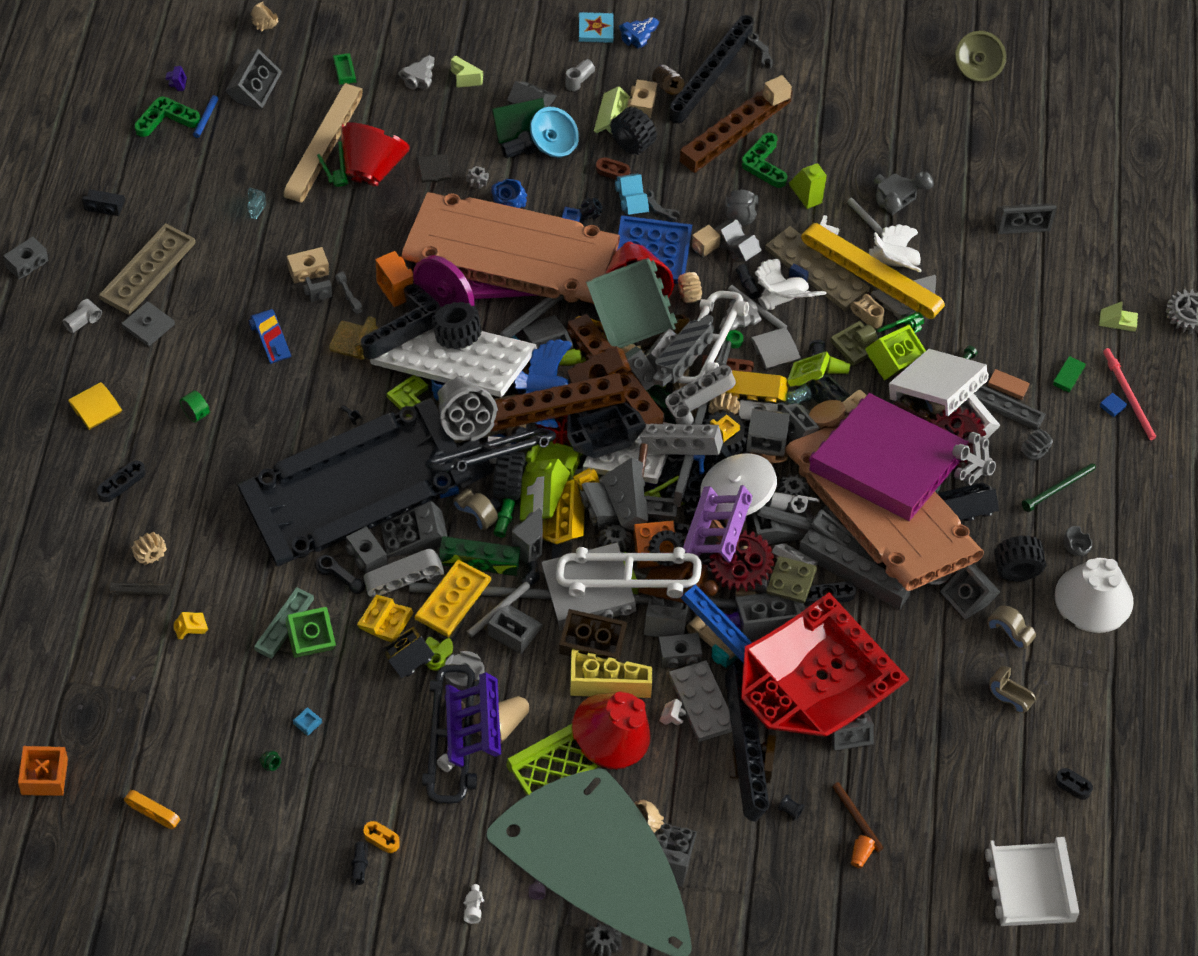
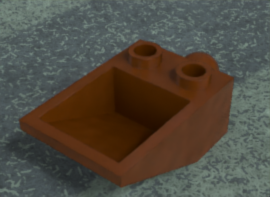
M688 561L671 566L652 568L644 580H688L693 575L694 564ZM701 564V576L696 585L706 595L713 596L718 592V584L713 580L707 581L708 565ZM692 587L683 588V595ZM638 588L640 593L687 605L681 597H669L667 595V588Z

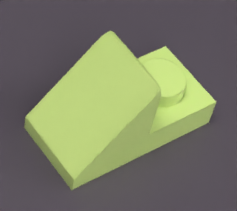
M457 56L451 59V72L457 75V87L477 86L483 83L482 70Z
M1119 302L1101 309L1099 326L1135 332L1138 313L1122 311L1123 302Z

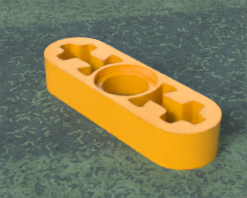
M130 790L124 798V801L131 808L169 829H174L180 821L178 815L135 790Z

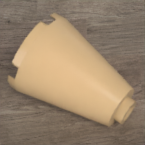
M517 696L499 702L501 744L529 713V703L525 698ZM481 712L473 716L474 725L480 723Z

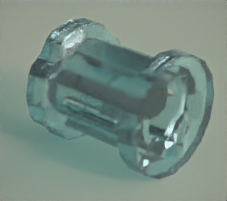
M805 384L795 391L787 392V399L790 404H799L804 400L811 399L812 396L810 389Z

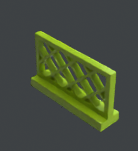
M572 724L508 758L506 767L510 773L514 774L526 795L532 793L530 790L531 783L539 786L549 784L547 783L549 774L559 776L560 779L570 776L564 773L566 764L578 767L577 773L593 770L600 766L595 763L590 766L581 764L583 753L580 749L571 747V743L574 741ZM557 749L566 750L565 759L553 757L554 751ZM569 751L581 754L579 763L567 760ZM541 758L550 760L548 769L536 766L537 760ZM552 761L564 764L562 773L550 770ZM522 768L532 769L531 777H522L519 770ZM535 770L546 773L544 782L532 779Z

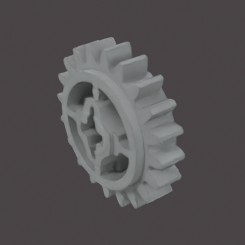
M1185 289L1182 294L1177 291L1176 296L1172 295L1171 299L1168 300L1166 308L1167 318L1171 319L1170 324H1177L1176 329L1181 327L1183 332L1189 330L1190 334H1192L1193 330H1196L1198 333V292L1197 294L1194 293L1193 289H1191L1190 293Z

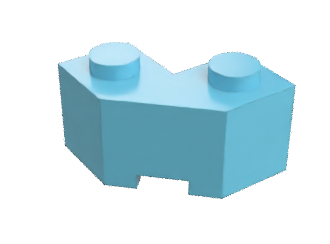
M641 175L618 176L617 181H615L616 192H619L622 211L628 215L649 212L647 194L643 193Z

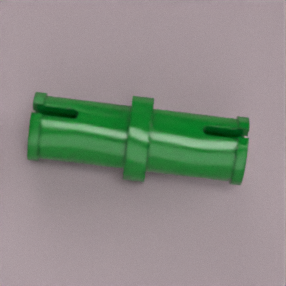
M503 499L501 511L497 514L498 521L493 532L497 537L503 538L506 536L508 524L512 521L511 514L515 506V501L512 499Z

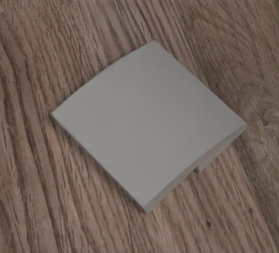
M786 327L751 338L765 370L800 360L799 352Z

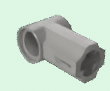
M587 59L583 60L575 68H569L566 71L565 87L570 91H577L581 83L595 72L593 63Z
M85 299L78 305L76 311L62 321L66 329L70 333H74L88 322L95 323L98 321L102 311L89 299Z

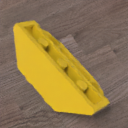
M575 479L566 482L552 518L543 519V540L559 544L584 535L585 508L582 504V497Z

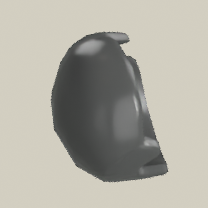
M1071 526L1066 530L1063 545L1069 553L1075 556H1084L1091 551L1093 542L1089 533H1082L1080 526Z

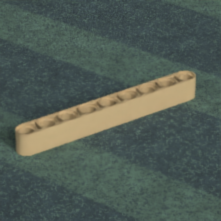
M346 83L343 85L284 190V198L300 203L304 201L322 169L317 154H320L324 162H326L341 136L342 124L346 126L361 100L362 88Z

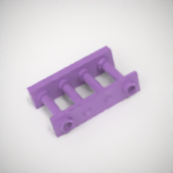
M740 485L737 495L718 496L711 486L703 488L683 546L685 553L694 554L700 557L701 553H720L727 562H731L753 497L744 485ZM734 503L730 512H715L718 504ZM729 519L726 528H709L712 520ZM707 536H723L720 545H704Z

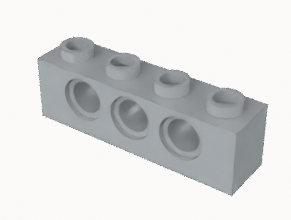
M646 424L641 435L642 443L648 444L647 454L719 455L723 444L719 425Z

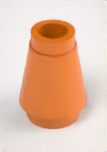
M862 835L855 840L851 865L857 868L863 867L875 848L873 846L874 840Z

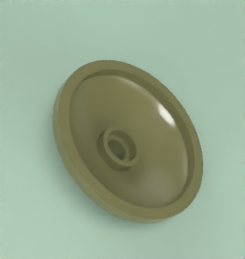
M974 31L964 36L958 43L955 60L958 69L965 77L976 82H986L997 77L1003 70L1006 62V51L1002 42L992 33ZM975 57H979L980 62H977Z

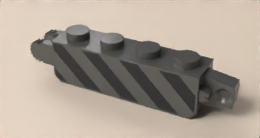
M711 315L704 316L700 321H690L655 360L657 370L653 377L655 385L664 387L668 382L675 384L683 376L687 368L693 364L694 360L702 354L706 346L712 342L714 326L712 325L713 317Z

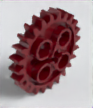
M958 407L957 411H953L949 416H946V411L943 410V416L936 414L937 420H930L932 424L946 431L948 430L945 426H949L954 435L964 440L971 432L980 434V437L987 435L986 431L982 430L984 428L983 423L979 424L980 418H975L974 412L969 415L968 409H965L962 413L960 407ZM956 422L962 423L959 428H953V425ZM968 442L970 453L974 454L973 444ZM961 460L958 463V467L961 468V463L964 462L968 465V460Z
M744 530L743 534L739 536L735 548L737 555L733 554L731 562H725L720 553H713L714 555L709 556L710 561H712L709 563L712 575L716 576L717 582L721 581L722 587L728 584L729 590H732L734 586L737 592L740 591L741 587H744L745 592H747L748 586L755 589V583L762 585L761 579L768 580L766 573H772L770 567L774 566L772 560L774 556L773 553H770L772 551L771 546H767V540L762 541L761 535L755 538L754 531L747 535V531ZM742 546H747V547H748V548L745 549V550H740V549H739V548L742 547ZM754 560H760L757 564L751 563ZM746 566H747L751 571H753V572L750 573V572L747 570ZM739 571L744 572L741 576L735 575Z

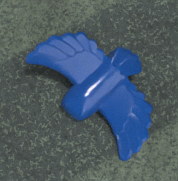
M560 339L555 341L549 340L546 344H541L538 349H534L532 352L533 357L530 359L529 374L527 375L521 371L513 382L518 394H527L533 391L570 384V381L566 378L557 376V369L564 354L571 348V342ZM555 418L534 422L544 427H558Z

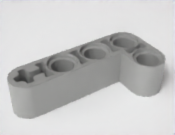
M721 365L669 394L665 402L677 424L694 425L695 421L691 411L733 388L736 380L731 368L727 365Z
M426 549L370 571L363 578L368 596L375 597L376 594L381 596L424 578L429 583L438 584L445 577V573L436 552L432 549Z

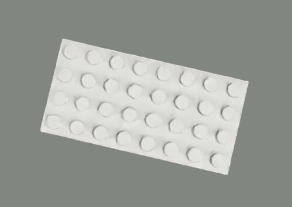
M432 328L375 359H370V362L373 365L444 383L456 377H462L483 388L491 395L502 397L531 359L532 352L537 347L533 343L482 331L481 336L471 346L448 349L446 346L442 347L440 343H437L434 329Z

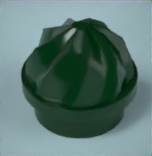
M265 751L264 754H261L260 763L263 769L275 771L281 764V757L275 751Z

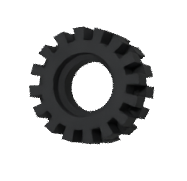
M671 530L658 532L649 541L648 550L650 553H661L659 547L663 541H670L674 548H683V538ZM654 561L660 566L677 564L673 561Z

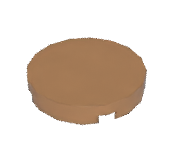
M828 400L811 409L809 416L819 426V429H822L823 426L829 428L839 424L845 418L846 408L841 401Z

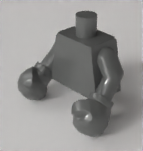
M919 172L915 174L916 177L914 179L904 178L897 174H893L886 179L879 174L874 179V183L878 185L875 195L878 207L885 208L891 215H894L916 199L918 189L929 190L933 187L934 181L932 176L927 172Z

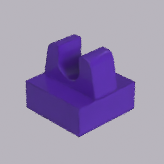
M175 66L174 71L166 73L165 79L169 80L168 85L170 87H176L177 91H184L187 77L181 66Z

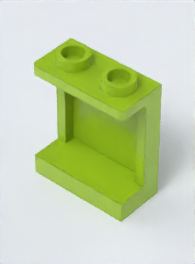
M550 441L547 447L533 446L532 450L527 452L525 461L530 463L558 458L569 470L570 475L567 481L573 479L584 454L574 451L570 446L559 443L553 444Z

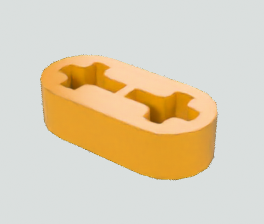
M375 821L365 824L364 838L368 842L387 853H393L398 850L400 842L399 836L395 832ZM374 829L377 830V834H376V833H372V835L369 834V830H371V831H373ZM386 840H394V844L390 843L389 845H387Z

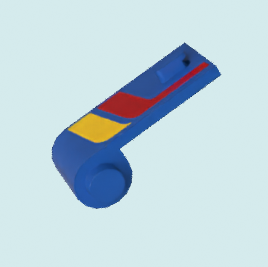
M270 309L251 315V320H248L249 326L252 331L255 330L259 334L270 364L290 358L291 354L274 310Z

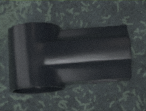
M524 131L516 139L501 144L502 154L505 158H510L524 152L528 155L533 154L538 149L529 131Z

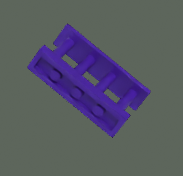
M485 672L479 674V685L460 691L449 684L446 685L448 761L463 767V756L481 750L494 757L501 755L498 679ZM480 693L479 704L465 709L461 708V699ZM481 712L480 723L462 728V718ZM482 731L481 742L463 747L464 736Z

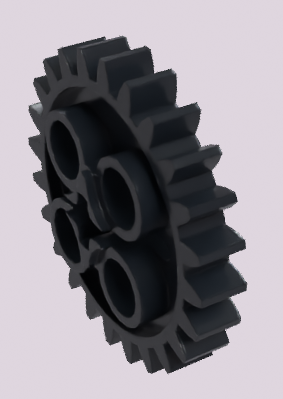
M675 454L674 459L668 457V461L665 462L658 486L680 475L685 455L679 457ZM705 457L703 464L704 474H699V461L693 460L691 469L694 468L692 477L689 479L688 487L682 499L686 507L689 503H692L693 507L696 506V502L699 503L702 481L707 472L712 468V461L706 462L707 457ZM678 480L660 490L661 493L665 492V498L671 497V499H674Z

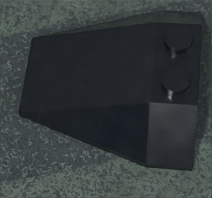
M624 402L568 415L567 438L574 451L595 459L631 447L646 427V424L640 413Z

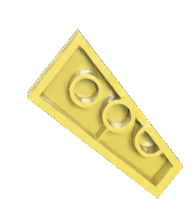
M572 649L570 696H593L620 691L630 693L637 698H651L652 667L627 661L626 663H621L610 657L603 659L596 657V654H581L579 650Z

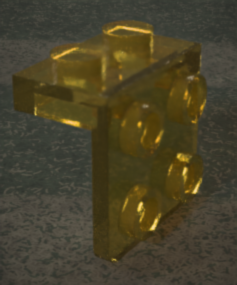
M368 316L364 326L341 321L329 345L330 351L364 360L361 338L378 329L375 318Z

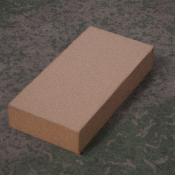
M995 369L988 382L989 387L1020 400L1023 399L1030 384Z

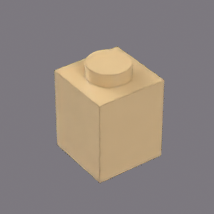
M781 75L765 82L763 96L774 106L790 99L792 86Z
M707 225L693 234L691 247L695 252L705 257L720 246L721 235L710 225Z

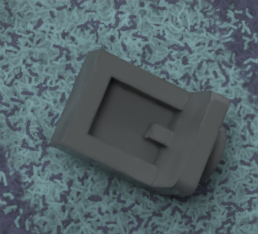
M305 278L306 284L303 285L305 295H309L311 302L332 297L330 280L311 284L310 278Z

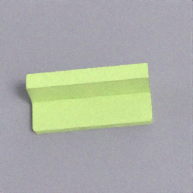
M619 86L604 93L594 128L595 133L605 129L611 133L610 124L612 119L627 108L630 96Z

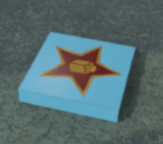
M579 13V42L613 43V13Z

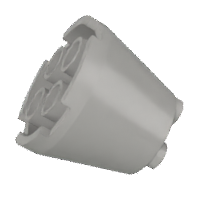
M456 377L448 381L438 391L440 422L445 432L451 438L475 441L489 433L495 425L494 421L498 411L497 404L490 393L462 377Z

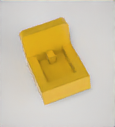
M727 414L718 422L714 419L710 421V425H719L723 443L740 430V425Z
M588 468L573 476V479L576 480L578 487L582 491V484L585 482L600 483L594 469Z
M182 612L174 622V631L178 639H183L187 633L205 634L208 630L203 613Z

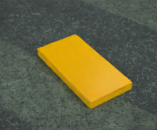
M458 559L416 613L415 620L449 637L490 583L491 577Z

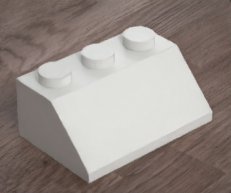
M974 393L959 406L962 413L965 409H968L969 415L974 412L975 418H980L979 424L983 423L984 428L982 430H985L987 434L983 436L984 438L988 439L999 428L1000 424ZM956 422L953 428H959L962 423ZM946 425L947 429L954 434L949 426Z

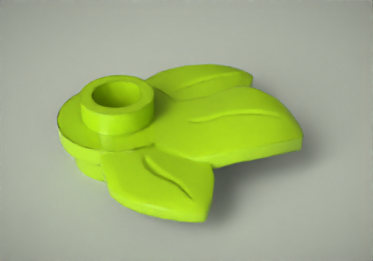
M428 637L426 643L435 655L425 665L433 671H438L440 667L445 665L446 658L452 654L453 643L450 638L440 644L434 638Z

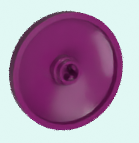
M430 255L416 264L413 272L414 284L419 285L440 304V307L452 302H464L474 306V296L470 284L463 273L449 260L440 256Z

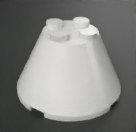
M1094 558L1068 570L1061 576L1055 589V602L1061 615L1076 624L1075 627L1087 632L1104 633L1119 628L1129 618L1133 608V595L1115 560Z

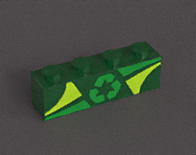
M443 536L439 558L442 566L452 567L459 559L479 571L517 576L520 562V547Z

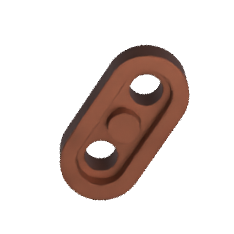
M600 158L596 162V171L600 175L617 180L618 176L630 175V167L625 163L610 158Z

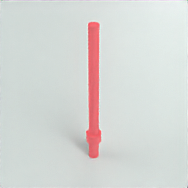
M1109 348L1105 349L1103 353L1108 361L1109 369L1114 372L1149 440L1155 439L1156 435L1120 369L1119 361L1114 358Z

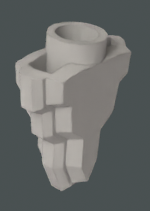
M430 55L426 56L418 63L402 68L398 75L404 80L408 88L416 89L418 87L425 90L432 83L431 77L433 73L431 70L434 67L435 59Z
M733 299L729 304L730 307L726 311L727 316H725L722 319L721 324L719 326L720 330L722 329L736 301L735 299ZM752 300L744 301L749 303L748 315L738 316L737 314L729 331L735 330L737 327H746L750 324L755 325L762 320L757 312L758 308Z

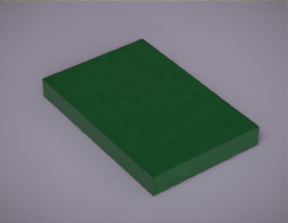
M543 98L492 109L499 144L516 139L524 131L530 132V123L533 116L540 109L545 108Z

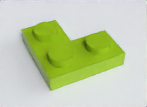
M413 375L389 391L387 398L400 410L405 406L412 407L421 402L416 397L428 390V384L419 376Z

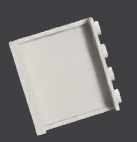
M928 349L889 383L890 399L896 401L904 394L939 403L945 405L946 416H949L978 388L987 382V365Z
M1056 837L1055 842L1049 844L995 846L994 841L990 842L988 849L985 850L986 861L990 862L989 879L993 880L994 887H992V897L997 901L995 914L996 918L1000 919L1001 926L1076 922L1079 909L1065 837Z

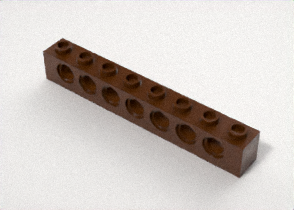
M764 89L755 93L751 99L744 101L740 107L732 110L725 118H721L717 124L709 127L702 135L695 137L688 145H684L680 150L679 162L693 173H696L791 102L792 90L790 99L774 106L764 98Z
M587 314L567 323L568 335L571 341L574 342L576 349L580 350V353L583 354L586 361L591 356L599 355L605 352L607 348L612 347ZM606 369L600 370L597 377L607 376ZM629 371L621 375L620 378L626 403L640 413L645 424H663L664 413L634 374Z
M610 374L577 383L574 382L509 398L495 400L498 409L494 421L495 425L489 432L624 403L626 401L620 374Z

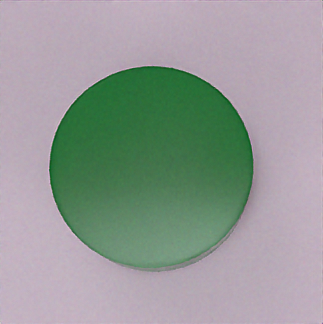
M731 330L728 332L725 341H730V347L736 349L742 346L743 335L737 330Z

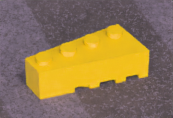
M731 370L736 384L733 388L726 391V394L731 393L732 396H737V399L747 397V400L753 401L763 399L766 402L776 403V401L786 402L788 379L783 376Z

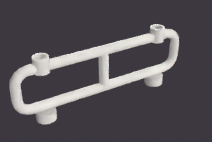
M717 291L711 294L707 300L702 299L700 301V310L702 311L697 321H700L710 311H713L715 300L719 298L736 300L720 333L713 334L712 341H715L700 374L695 377L682 376L676 381L677 383L689 384L719 367V364L715 363L714 360L737 314L738 316H747L749 312V303L744 302L739 293Z
M578 547L576 553L565 554L558 560L556 580L560 585L569 587V595L576 598L584 596L585 587L667 588V595L669 597L680 598L683 596V588L692 587L699 581L702 565L698 556L685 553V549L681 547L674 548L673 553H588V549ZM568 561H576L577 563H586L587 561H625L623 580L565 579L563 575L565 564ZM633 561H673L677 564L691 561L694 564L693 575L688 580H631Z

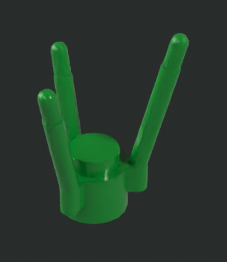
M341 141L338 142L341 169L333 171V175H331L321 155L317 154L328 176L329 183H334V187L348 184Z
M916 311L905 318L877 329V332L885 331L905 322V325H910L916 334L922 330L920 325L924 324V318L920 312Z

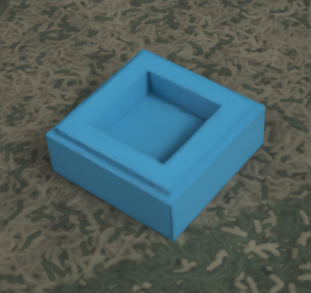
M308 707L293 720V724L307 736L322 723V719Z

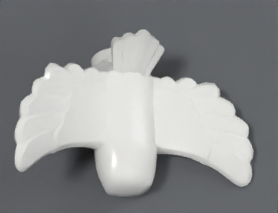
M901 224L890 226L889 228L886 227L883 228V233L881 234L882 240L876 232L874 233V243L877 246H874V249H869V255L886 265L904 266L921 272V269L916 267L920 265L919 252L906 247L909 240L918 233L916 229L910 228L907 225L902 226Z
M769 259L766 262H761V266L755 272L756 276H758V284L765 287L762 296L758 299L761 307L765 310H773L775 306L791 301L794 298L826 295L825 291H807L809 286L801 277L784 279L781 274V261L779 259Z

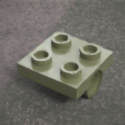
M859 321L832 336L830 342L854 366L869 357L865 349L877 340V335L871 325L864 326Z
M778 556L766 590L767 594L805 604L817 567L812 564Z

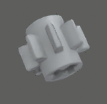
M477 166L469 169L468 175H466V181L470 182V187L478 189L486 186L487 180H489V174L485 173V168Z

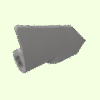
M774 492L766 506L781 511L786 510L789 513H801L806 510L808 502L819 503L820 500L807 496Z

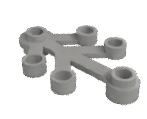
M971 432L968 437L969 443L973 444L974 454L970 453L969 446L963 444L955 445L952 451L956 459L971 462L963 469L957 468L954 473L956 479L963 480L968 485H972L981 475H992L996 468L995 461L989 458V439L980 437V434ZM977 466L979 467L973 474L970 473V472L973 471Z

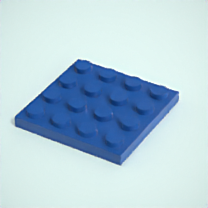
M621 215L618 249L626 242H633L634 244L644 246L670 269L674 284H678L679 275L686 272L692 225Z

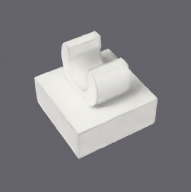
M674 699L665 704L660 722L665 725L671 722L675 725L682 724L683 720L678 717V715L683 716L686 714V711L681 708L682 702Z

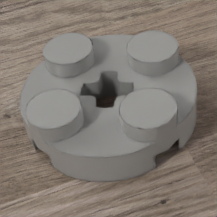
M461 651L460 654L451 655L445 662V665L456 664L470 667L475 673L476 680H479V674L485 672L481 658L473 652ZM453 672L445 674V680L448 684L460 690L467 689L466 674Z

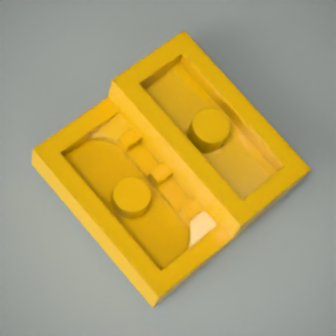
M102 382L68 400L88 430L122 412L121 407Z
M376 594L357 626L376 637L392 642L400 636L413 615L412 608L395 604L392 598Z

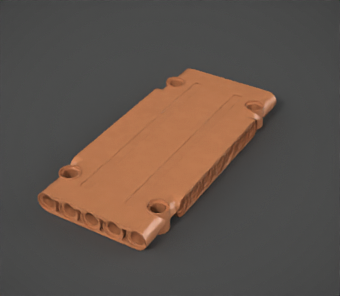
M427 192L404 245L402 258L405 261L418 263L426 256L436 255L453 263L469 280L548 298H557L562 294L568 302H576L580 298L581 301L594 304L586 281L605 274L618 249L620 235L600 231L595 225L584 227L578 221L476 198L461 200L456 194L444 196Z
M839 424L796 439L786 446L785 452L799 465V474L806 477L807 483H809L813 491L878 564L884 562L887 575L896 578L906 591H911L974 564L983 557L984 551L969 536V529L961 525L958 516L936 492L930 496L913 518L908 521L809 471V458L811 454L819 449L820 444L829 438L830 433L836 430Z

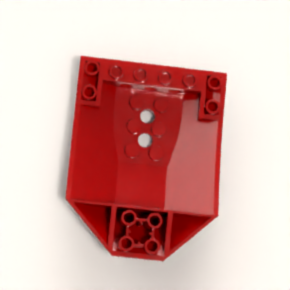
M829 592L782 626L747 646L745 645L741 699L768 729L826 737L870 710L909 681V678ZM838 662L841 665V668L835 669L832 667L831 663ZM824 671L827 674V678L821 680L817 677L816 673Z

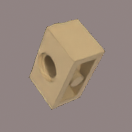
M637 79L636 85L632 86L631 96L633 97L632 99L629 98L627 107H636L651 119L657 95V83Z
M322 247L287 256L288 269L294 283L305 282L306 277L314 279L329 275V263Z

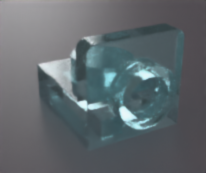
M249 188L247 190L250 218L257 219L266 206L265 193Z

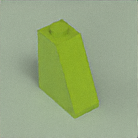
M816 163L803 168L789 182L790 187L807 209L822 203L827 175L819 164Z

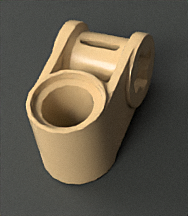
M865 294L859 301L851 303L852 312L867 325H871L874 329L882 326L884 308L874 301L870 295Z

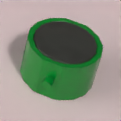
M196 390L180 399L181 407L191 421L196 423L210 414L208 404Z

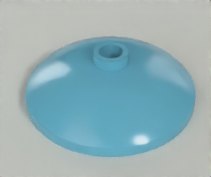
M545 107L540 109L531 120V137L535 145L543 153L559 158L565 157L575 150L579 140V132L576 123L568 113L556 107Z

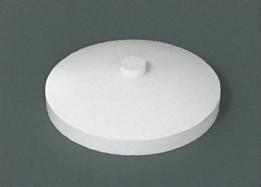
M738 454L718 462L707 472L702 481L700 493L702 494L705 486H711L718 496L737 495L740 485H744L753 496L747 515L759 510L770 500L776 489L777 477L771 463L767 459L756 454ZM734 503L718 504L715 512H730Z

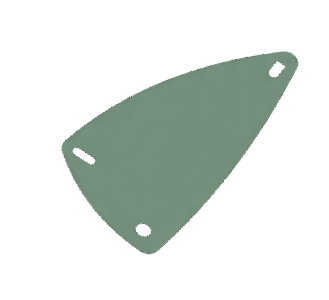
M593 769L549 783L515 803L488 828L487 838L492 844L531 876L573 905L616 930L670 956H689L692 946L685 909L668 860L640 810L606 770ZM600 778L601 782L590 795H585L584 790L592 780ZM512 824L518 825L521 829L519 835L516 837L508 836L506 833L508 826ZM670 937H676L683 942L679 949L668 942Z

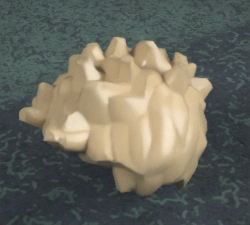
M263 2L256 4L251 12L252 22L254 26H257L256 29H260V31L273 29L278 23L277 14L273 15L272 11L262 4Z
M646 800L636 801L634 804L644 816L653 833L656 832L664 824L662 821L664 817L659 814V810L651 802Z

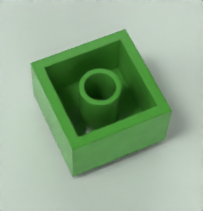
M327 607L287 615L285 622L294 658L334 649L336 643Z

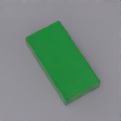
M350 53L333 55L339 85L356 83Z
M1069 356L1054 380L1053 385L1070 393L1086 364Z

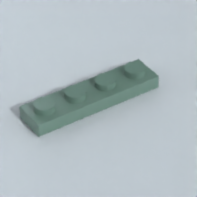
M296 587L255 644V651L272 659L288 637L285 622L287 615L306 611L313 602L314 595Z

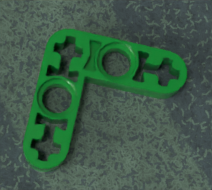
M159 97L135 123V131L140 137L149 136L165 117L187 127L195 128L200 121V114L196 110L167 97ZM176 110L182 111L180 114H174L173 112ZM150 115L158 116L155 119L148 118Z
M765 133L743 156L742 168L770 185L782 188L787 183V174L765 161L777 146V136L773 133ZM762 150L764 151V153L757 154L755 151ZM764 168L769 170V172L763 173L760 170Z

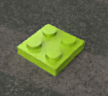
M826 351L794 362L787 380L789 386H801L807 381L822 378L830 359L828 352Z

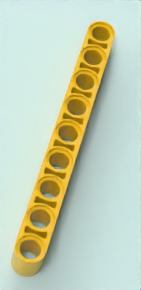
M817 223L811 224L801 235L802 241L807 246L914 311L920 312L928 319H934L945 306L942 298Z

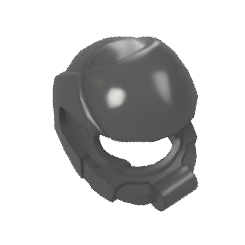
M747 190L732 191L726 196L725 213L728 220L737 219L741 226L751 224L757 215L755 205H758V195Z

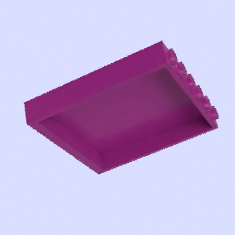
M869 393L864 399L862 398L855 409L849 412L848 417L840 422L838 428L830 433L829 438L820 444L819 449L811 454L809 458V471L910 521L961 461L952 454L954 446L959 444L968 446V441Z

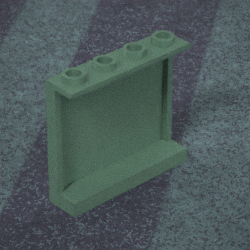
M649 257L586 281L611 346L623 348L665 332L669 328L676 329L674 324L677 323L674 313L670 314L668 306H671L667 295L663 296L661 291L664 288L661 278L657 279L655 271H658L654 260L650 261Z

